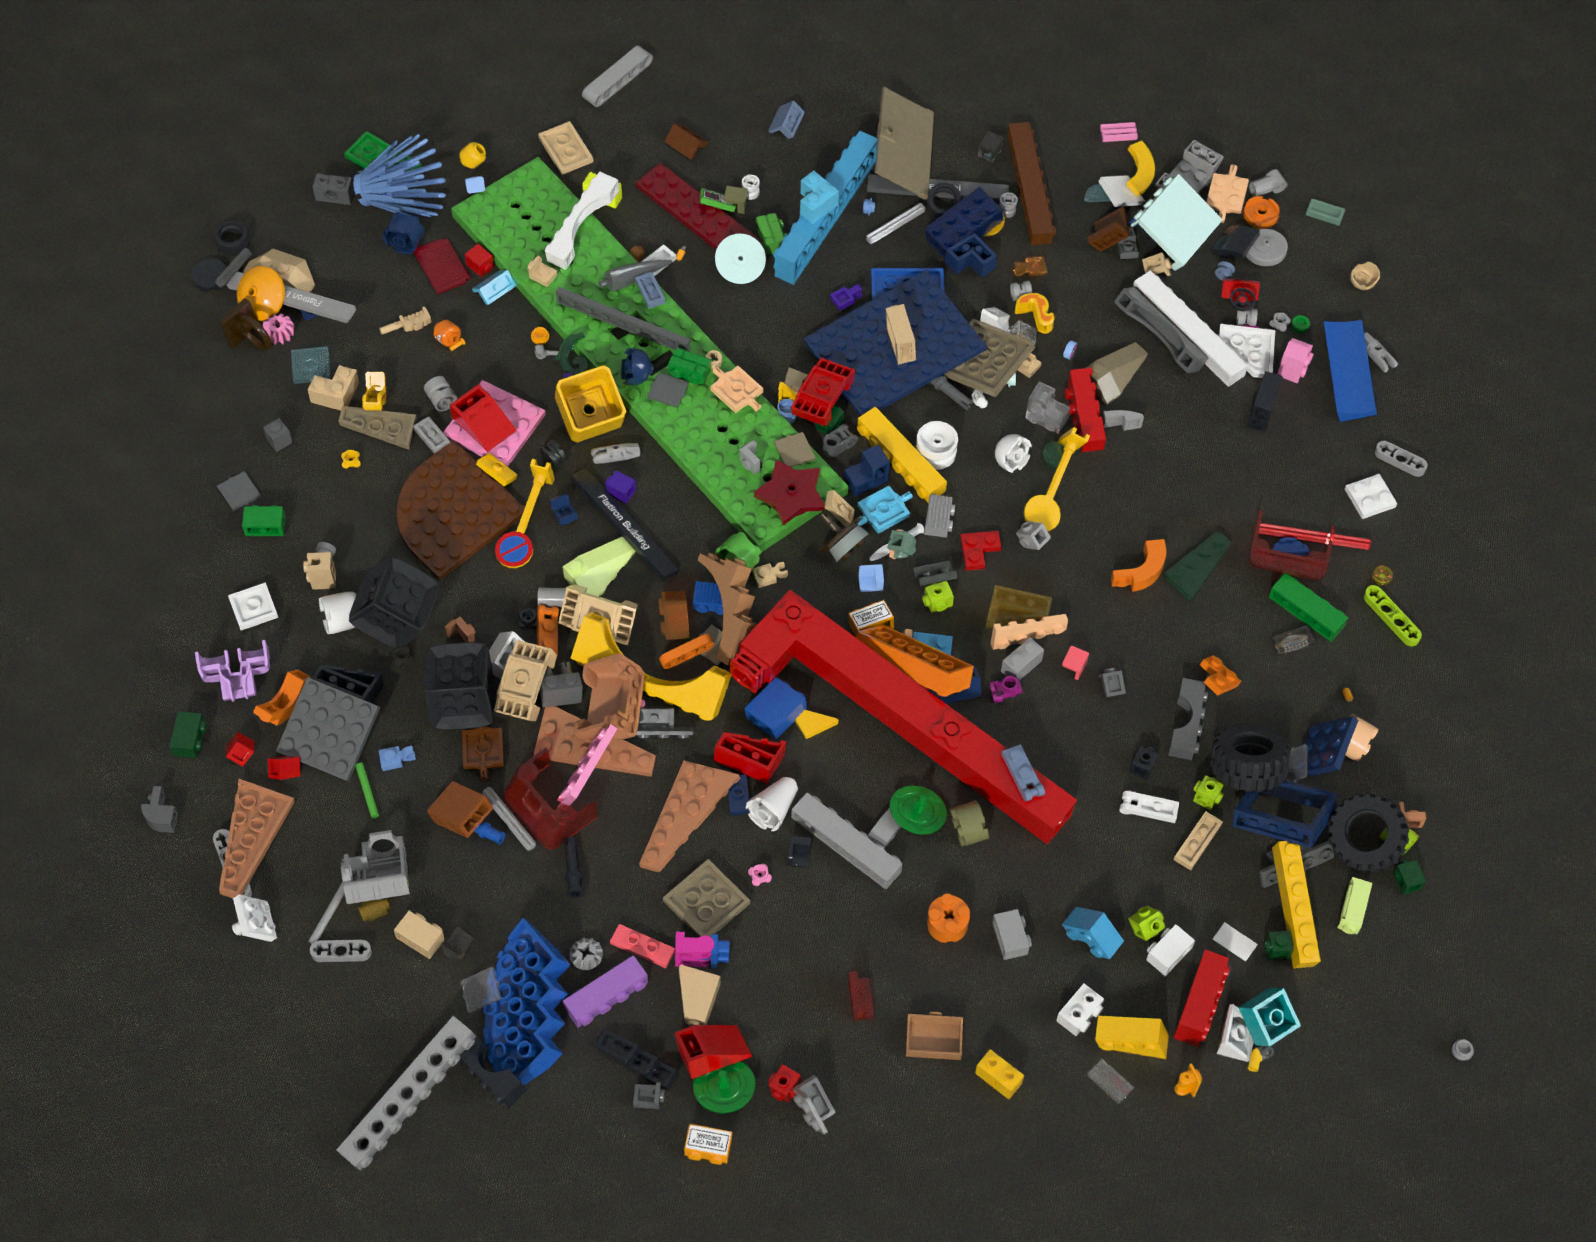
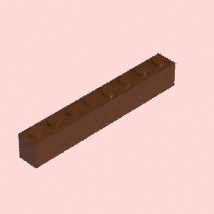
M1029 122L1011 123L1008 125L1007 137L1030 244H1052L1053 236L1056 235L1055 225L1051 223L1053 216L1052 211L1048 209L1050 206L1049 198L1045 196L1046 184L1042 182L1043 170L1039 168L1040 157L1036 155L1037 143L1033 141L1034 129L1030 128Z

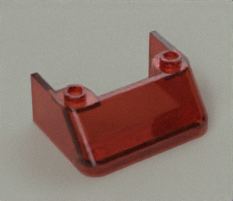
M1259 510L1250 544L1249 561L1251 565L1256 568L1311 580H1321L1324 578L1328 568L1336 526H1331L1327 534L1324 552L1312 551L1307 557L1271 550L1267 541L1258 538L1263 511Z
M545 748L519 767L504 791V800L546 849H555L564 843V838L574 836L598 818L594 801L578 813L568 805H563L554 811L531 785L537 779L538 773L551 765L549 751Z

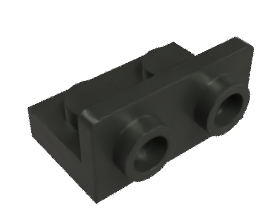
M949 560L913 568L916 587L958 578L957 572L952 571Z

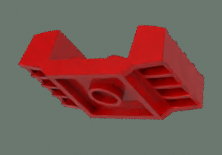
M821 357L800 387L791 405L792 414L826 427L832 419V408L843 390L849 391L852 386L855 369Z

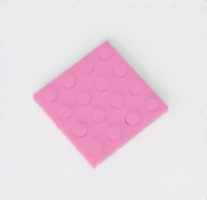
M482 380L479 385L492 396L517 431L489 452L480 446L454 419L443 434L450 442L454 440L460 447L481 457L491 453L508 467L542 421L546 411Z
M610 724L607 729L603 728L592 740L588 747V752H586L578 764V769H576L567 782L568 786H566L557 799L560 802L558 805L559 809L565 811L578 797L615 734L616 727Z

